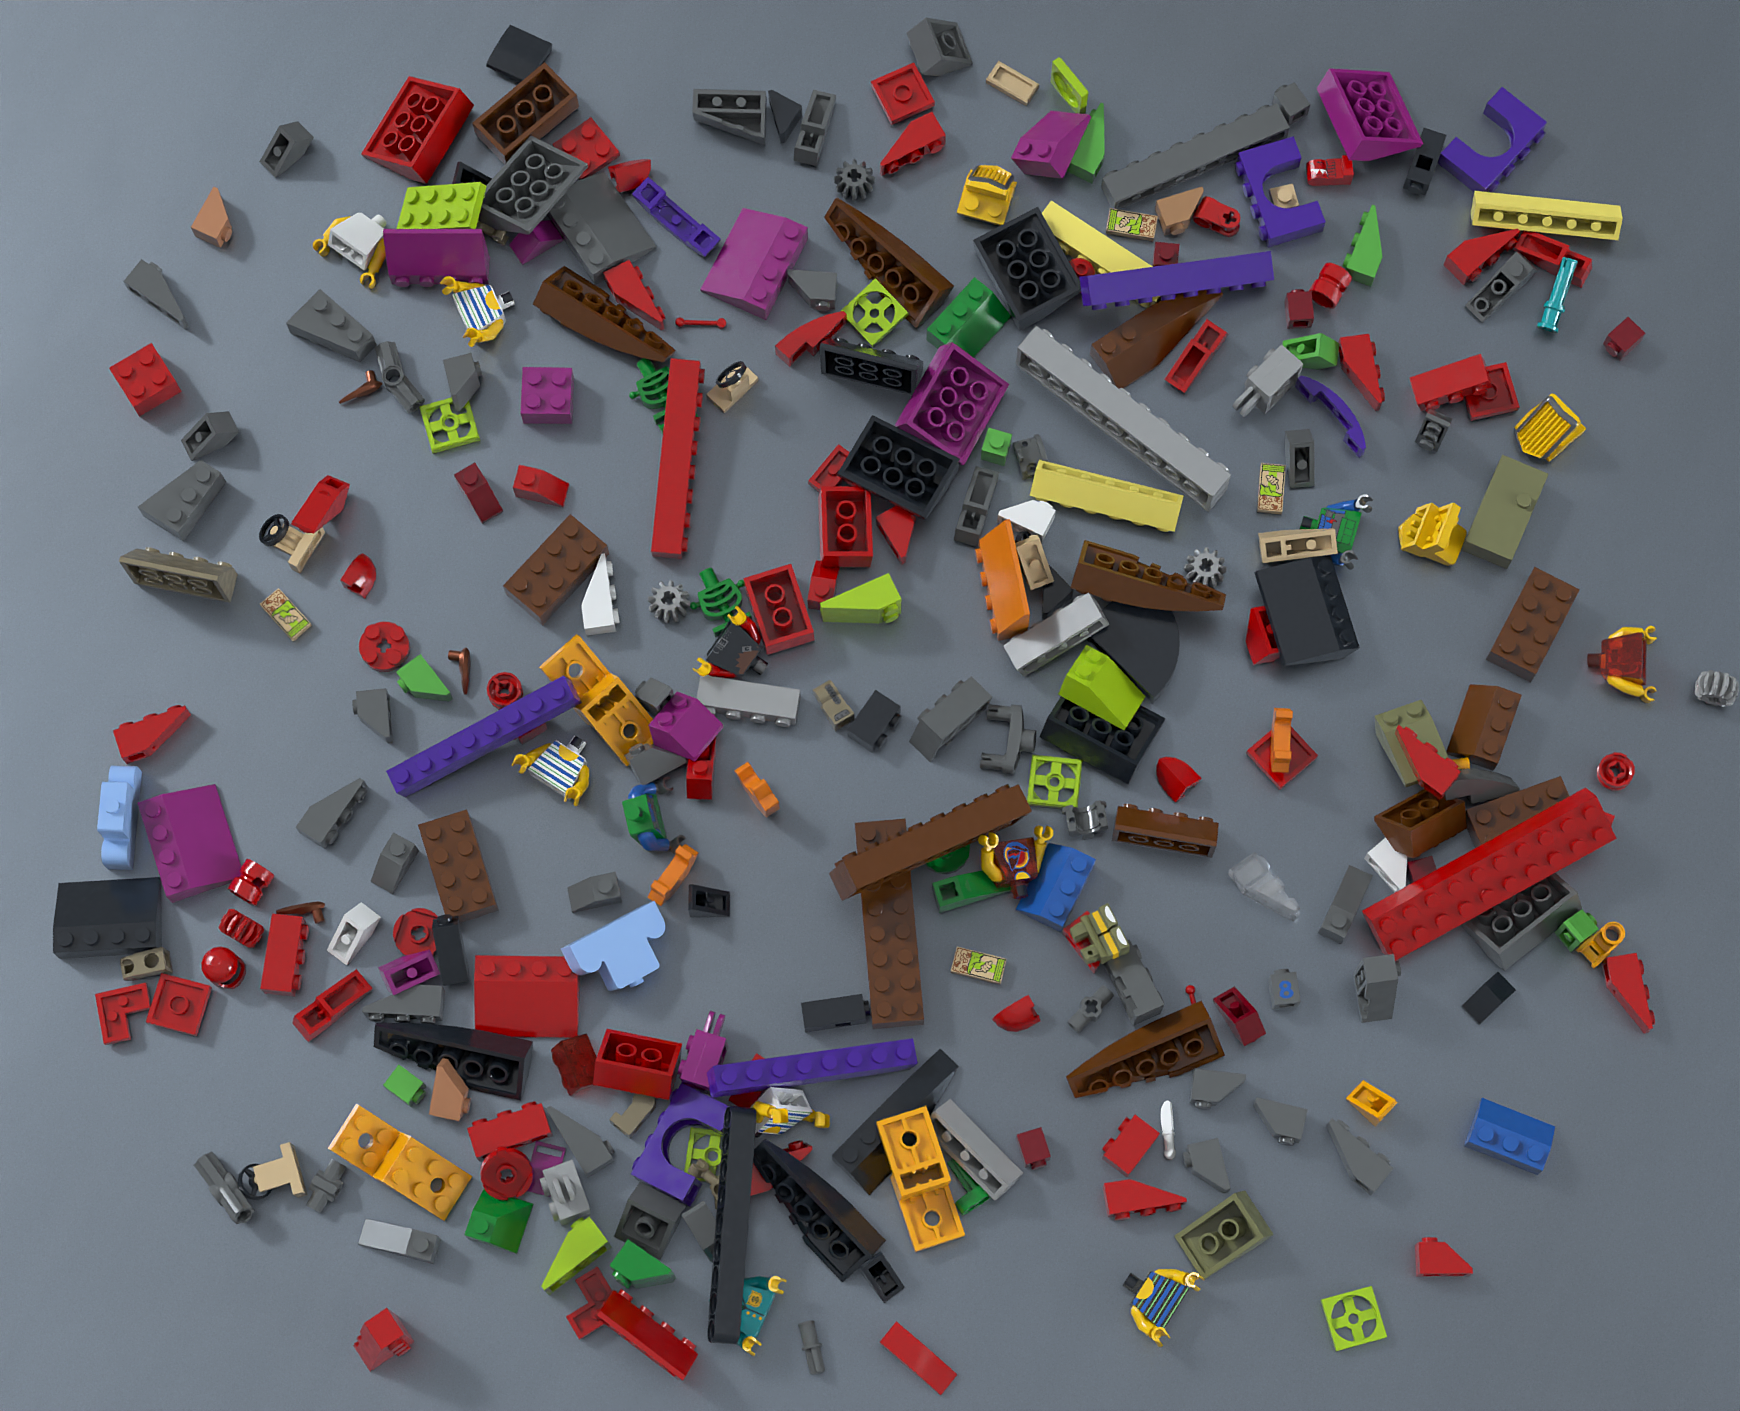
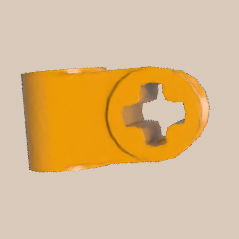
M1609 922L1596 934L1590 936L1576 951L1578 953L1581 952L1592 963L1591 967L1594 969L1623 941L1625 929L1618 922ZM1606 930H1614L1618 936L1617 940H1609L1606 937Z

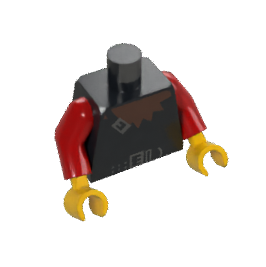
M735 607L738 611L736 616L727 615L730 620L704 656L705 660L697 658V661L702 663L699 669L693 668V671L700 676L709 675L719 678H735L737 675L743 677L749 668L759 675L766 669L768 662L758 656L762 650L760 644L761 635L755 622L745 615L740 607Z

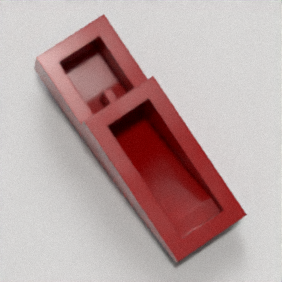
M1523 231L1514 247L1516 252L1521 253L1530 262L1556 277L1563 257L1576 260L1578 263L1574 270L1571 284L1582 288L1592 270L1591 258L1571 251L1570 246L1533 231Z
M844 311L828 314L798 327L775 345V354L789 367L806 350L815 356L820 351L821 342L827 338L832 339L847 324V314Z
M1206 319L1164 380L1186 393L1229 334Z
M356 969L318 995L313 1003L294 1015L292 1023L307 1042H310L352 1009L372 990V987Z
M897 1321L879 1342L880 1345L939 1395H942L957 1376L948 1365Z

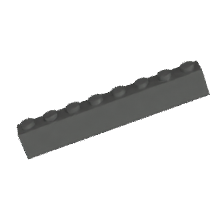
M1277 103L1271 106L1264 105L1253 114H1243L1232 123L1227 125L1222 123L1211 132L1206 134L1199 133L1192 137L1190 141L1175 143L1164 152H1154L1143 161L1139 162L1136 160L1129 163L1122 170L1108 172L1102 178L1101 188L1111 208L1119 210L1236 160L1239 152L1285 139L1288 136L1290 127Z

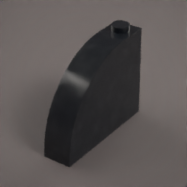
M1111 601L1102 609L1109 625L1086 640L1096 650L1109 656L1146 696L1145 698L1153 704L1167 688L1177 664L1180 643L1175 617L1172 611L1143 608Z

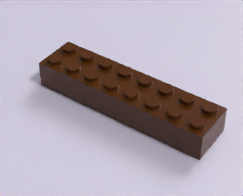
M1009 784L1001 786L990 795H987V793L975 798L974 802L968 805L966 803L960 804L951 809L952 811L947 814L943 812L930 818V821L925 824L920 822L909 827L908 831L902 834L900 832L894 833L880 844L877 841L864 847V850L859 853L854 851L843 856L842 860L834 864L836 868L829 872L841 900H846L978 841L981 835L988 836L989 832L996 833L1016 824L1032 812L1019 784L1010 787Z
M906 818L855 823L857 853L874 842L878 841L880 844L894 833L900 832L902 834L906 832ZM909 871L861 892L873 1029L924 1025L911 872Z

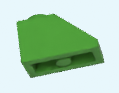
M1322 333L1283 341L1282 345L1303 363L1302 368L1319 370L1337 366L1340 343Z
M421 654L396 671L399 677L397 684L405 694L409 691L414 698L447 702L453 699L450 691Z
M1582 909L1563 922L1554 933L1567 949L1572 952L1590 936L1594 935L1599 928L1596 926L1597 921L1590 913H1585Z

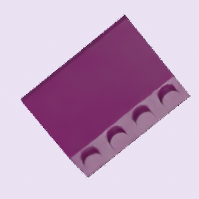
M1329 68L1316 89L1349 160L1371 161L1422 146L1423 142L1390 72Z
M743 208L700 291L767 320L788 279V269H793L808 240V227L786 217Z
M383 229L388 274L392 284L399 287H408L410 284L432 287L434 284H440L446 276L453 277L455 281L489 284L490 256L482 229Z
M953 342L940 346L895 426L959 458V465L963 466L1007 390L1009 383Z
M216 784L161 794L138 802L166 897L172 903L231 883L235 877H240L241 873L239 870L242 866Z

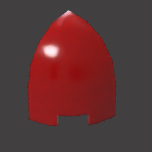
M651 159L633 160L608 166L611 179H616V189L619 192H624L640 186L649 176Z
M361 553L352 561L340 581L344 588L365 599L376 580V568L373 561L367 555Z
M1174 757L1159 758L1156 765L1158 781L1175 803L1185 796L1184 793L1189 787H1195L1202 779L1188 764Z
M1027 995L1000 1011L992 1020L998 1027L1006 1031L1019 1032L1040 1022V1017L1033 1008L1034 1004L1030 996Z

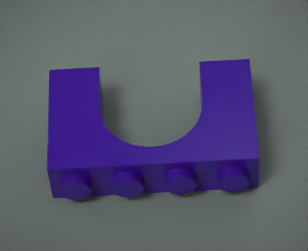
M1503 87L1487 102L1483 114L1507 133L1510 140V149L1500 156L1486 157L1478 154L1459 138L1455 137L1441 152L1437 162L1473 192L1493 193L1500 184L1498 182L1502 176L1508 177L1515 168L1513 164L1518 159L1522 161L1531 149L1529 147L1532 143L1538 144L1546 134L1544 128L1547 122Z
M1294 136L1239 152L1237 162H1235L1236 173L1238 176H1242L1244 184H1242L1244 195L1246 198L1249 197L1252 203L1250 205L1251 214L1254 219H1258L1260 225L1258 227L1260 238L1262 241H1266L1268 248L1323 232L1326 223L1318 201L1294 208H1281L1272 204L1263 192L1262 185L1269 177L1299 168L1302 157Z
M681 1083L679 1088L673 1091L666 1111L660 1114L657 1122L658 1126L654 1133L648 1136L643 1153L634 1161L631 1175L638 1181L690 1207L702 1183L696 1177L671 1164L669 1159L670 1143L678 1131L690 1125H701L723 1135L724 1114L728 1105Z

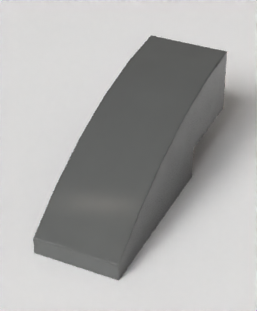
M813 90L795 145L794 161L817 166L831 121L836 95Z
M975 466L956 526L955 541L978 547L999 472Z
M1469 768L1458 769L1461 771L1459 777L1443 797L1447 801L1466 796L1471 804L1512 794L1520 791V788L1511 777L1497 772Z

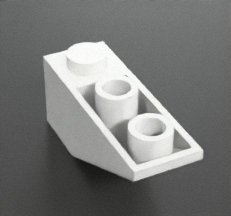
M601 554L581 605L586 636L616 632L615 624L620 623L618 608L613 609L612 600L617 599L615 585H610L609 576H613L612 562L606 560L605 554Z

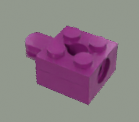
M714 1011L709 1012L703 1031L696 1029L695 1035L689 1036L686 1045L688 1056L686 1060H681L678 1069L679 1078L683 1084L710 1095L707 1072L713 1066L723 1065L728 1050L727 1039L720 1036L725 1015H719L713 1034L710 1033L716 1014Z

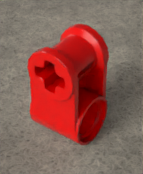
M1205 196L1202 198L1192 220L1203 228L1215 231L1225 237H1233L1239 232L1241 217L1236 209L1224 205L1214 198Z

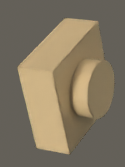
M1293 183L1269 189L1268 193L1272 204L1281 208L1299 206Z

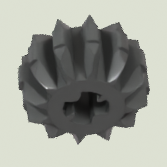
M854 158L851 165L844 161L843 168L838 167L836 169L837 176L834 177V183L837 184L836 191L838 193L843 192L844 199L852 196V200L855 202L857 196L865 199V192L871 193L873 191L872 185L875 183V177L872 176V168H866L865 161L858 165L857 160Z

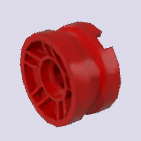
M501 672L492 676L486 688L491 704L498 710L523 698L524 695L519 679L508 672ZM508 688L509 694L501 693V690Z
M1619 752L1606 755L1597 768L1599 783L1611 791L1624 789L1629 785L1635 774L1633 762L1627 755ZM1611 769H1619L1620 774L1614 776V773Z

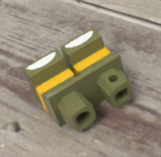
M1108 903L1099 907V910L1080 917V923L1070 928V934L1075 943L1088 938L1091 944L1080 950L1085 964L1096 961L1103 964L1129 953L1130 945L1121 927L1118 926V922Z

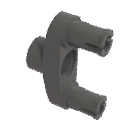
M988 704L987 720L1009 721L1010 730L1007 753L996 755L982 752L980 768L1002 770L1003 773L1014 774L1021 752L1035 751L1036 730L1024 729L1022 705L1011 704V707Z

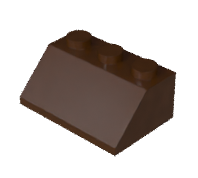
M1470 684L1446 750L1447 754L1459 759L1468 757L1470 763L1494 771L1499 763L1522 695L1499 686Z
M1425 789L1374 816L1375 823L1393 849L1410 858L1419 857L1427 850L1438 846L1443 841L1467 829L1465 801L1457 798L1446 801L1444 797L1439 800Z

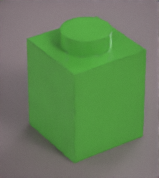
M988 428L981 450V460L1005 466L1011 447L1012 434Z
M399 1064L383 1084L389 1092L410 1107L414 1103L418 1104L426 1094L424 1082Z

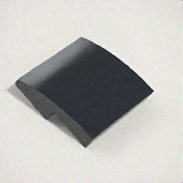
M509 25L490 55L486 67L521 82L542 64L552 51V43L513 25Z

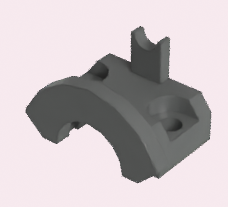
M1035 434L1032 438L1013 442L1012 446L1018 457L1022 480L1034 477L1035 472L1031 473L1030 470H1036L1038 461L1048 462L1040 435Z
M1101 800L1095 801L1092 805L1084 808H1076L1073 805H1067L1062 808V814L1066 816L1069 835H1083V840H1085L1086 838H1093L1094 833L1106 831L1108 829L1105 812L1106 802Z

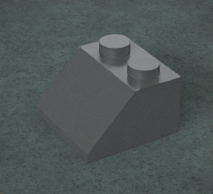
M924 18L907 32L910 47L918 62V68L924 75L941 76L973 64L957 22Z
M639 1182L628 1198L614 1237L624 1242L629 1239L641 1249L660 1260L680 1223L686 1204Z

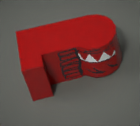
M1342 155L1341 158L1315 159L1306 163L1309 185H1351L1354 176L1353 164L1347 155Z

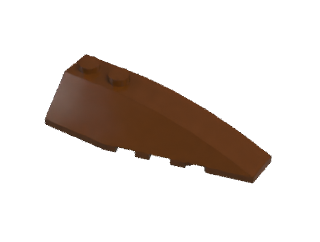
M839 198L834 199L824 216L841 242H845L850 248L851 256L855 261L858 260L865 269L864 274L869 280L876 278L909 313L905 319L915 328L920 327L943 305L954 285L917 252L883 226ZM879 293L882 298L885 297L882 293Z
M566 266L561 267L542 282L533 302V305L539 308L542 313L560 321L564 327L571 328L591 340L615 350L660 362H665L676 351L655 332H647L644 329V323L638 318L631 319L625 314L626 308L621 304H613L609 300L610 295Z
M1199 290L1198 296L1184 297L1183 293L1175 294L1176 299L1160 300L1092 343L1090 356L1102 372L1111 379L1113 385L1118 389H1124L1158 367L1181 339L1218 302L1223 293L1221 291L1220 293L1206 294V290Z
M1084 540L1070 587L1081 594L1090 593L1105 601H1115L1159 610L1194 612L1223 610L1226 594L1199 582L1190 584L1184 576L1178 573L1173 575L1160 571L1161 566L1152 563L1150 566L1139 562L1140 557L1134 554Z
M1201 1000L1129 1033L1085 1061L1068 1074L1066 1078L1074 1097L1079 1098L1106 1092L1108 1088L1120 1086L1121 1088L1130 1087L1131 1083L1145 1080L1148 1083L1156 1081V1077L1168 1075L1169 1078L1176 1077L1225 1056L1212 1020Z

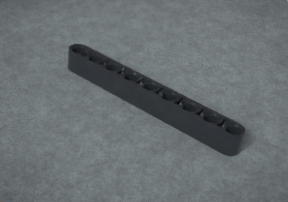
M728 1105L724 1114L707 1337L710 1343L737 1344L740 1336L756 1130L755 1108Z

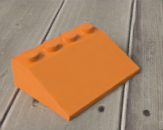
M1007 519L979 540V547L975 549L977 564L982 563L983 572H980L982 587L987 586L988 595L985 596L987 610H992L993 619H989L992 634H997L998 641L1011 639L1015 635L1028 631L1030 611L1011 521Z

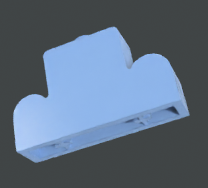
M111 765L108 782H102L97 831L104 838L101 859L107 869L133 870L139 810L138 802L142 771L138 766Z
M652 901L561 948V951L573 973L585 975L598 970L608 991L621 989L627 985L632 988L644 982L643 976L659 968V963L648 941L663 935L665 922L655 901Z

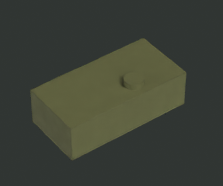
M1502 454L1461 550L1507 569L1523 536L1548 473Z

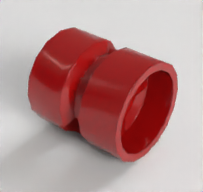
M1325 263L1319 273V278L1314 281L1309 289L1312 292V300L1324 308L1334 309L1342 297L1341 292H1344L1352 281V276L1339 265Z
M246 859L239 870L241 873L240 877H235L227 889L245 902L256 906L263 896L262 889L268 888L275 875L258 863Z

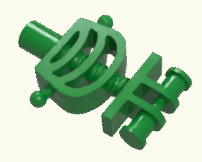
M643 358L636 365L644 378L636 382L638 391L630 392L629 397L635 399L640 396L642 404L648 409H659L662 407L666 409L667 380L669 379L670 369L665 366L657 371L650 359ZM665 410L653 415L655 425L664 421ZM659 424L658 428L663 435L664 424Z
M707 568L699 573L706 589L698 592L699 602H691L690 608L695 610L701 607L704 617L711 621L724 619L725 623L712 629L714 636L717 637L730 620L727 615L729 614L733 617V614L737 612L735 607L741 608L742 594L739 588L744 587V580H739L737 584H734L730 578L719 582L713 568ZM737 597L735 604L730 607L729 604ZM716 610H719V611H720V612H718V613L709 612V611H716ZM750 612L745 613L752 620Z

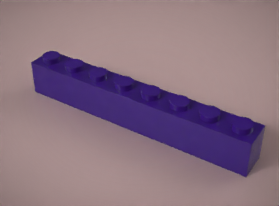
M1271 251L1082 276L1079 278L1083 306H1092V310L1107 308L1106 303L1115 302V307L1130 305L1129 300L1138 299V304L1153 302L1152 297L1160 296L1161 301L1176 299L1175 294L1183 293L1184 297L1198 296L1199 290H1206V294L1220 293L1221 287L1228 286L1229 291L1244 289L1243 284L1250 283L1252 288L1266 286V281L1274 280Z
M563 675L390 768L386 772L396 793L406 798L582 702L572 681Z
M911 1038L717 1065L707 1072L711 1098L764 1091L770 1087L785 1088L905 1071L917 1065L918 1061L914 1040Z

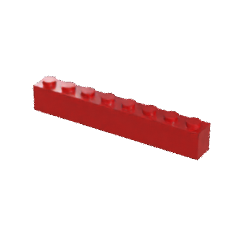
M673 358L670 360L651 546L652 557L682 559V553L687 552L688 537H684L685 528H690L691 513H687V504H692L693 489H689L690 480L695 479L696 465H691L692 455L697 456L698 441H694L695 431L699 432L700 417H696L697 407L702 408L703 393H699V384H704L705 369H701L700 361Z

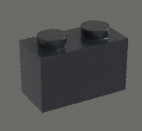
M875 690L847 729V736L873 753L876 747L880 749L887 740L888 736L886 733L889 728H895L901 720V706Z

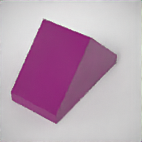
M551 220L540 221L530 234L518 233L509 246L520 263L524 265L562 242L563 238Z

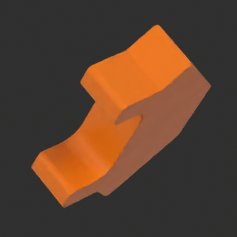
M1274 708L1271 731L1272 772H1289L1292 755L1290 751L1293 711L1288 708Z
M749 762L734 770L742 787L766 818L780 809L779 801L771 791L765 779L761 780L757 776Z
M687 844L679 845L675 851L674 858L663 874L651 884V891L647 898L655 901L659 906H662L670 899L689 874L699 852Z

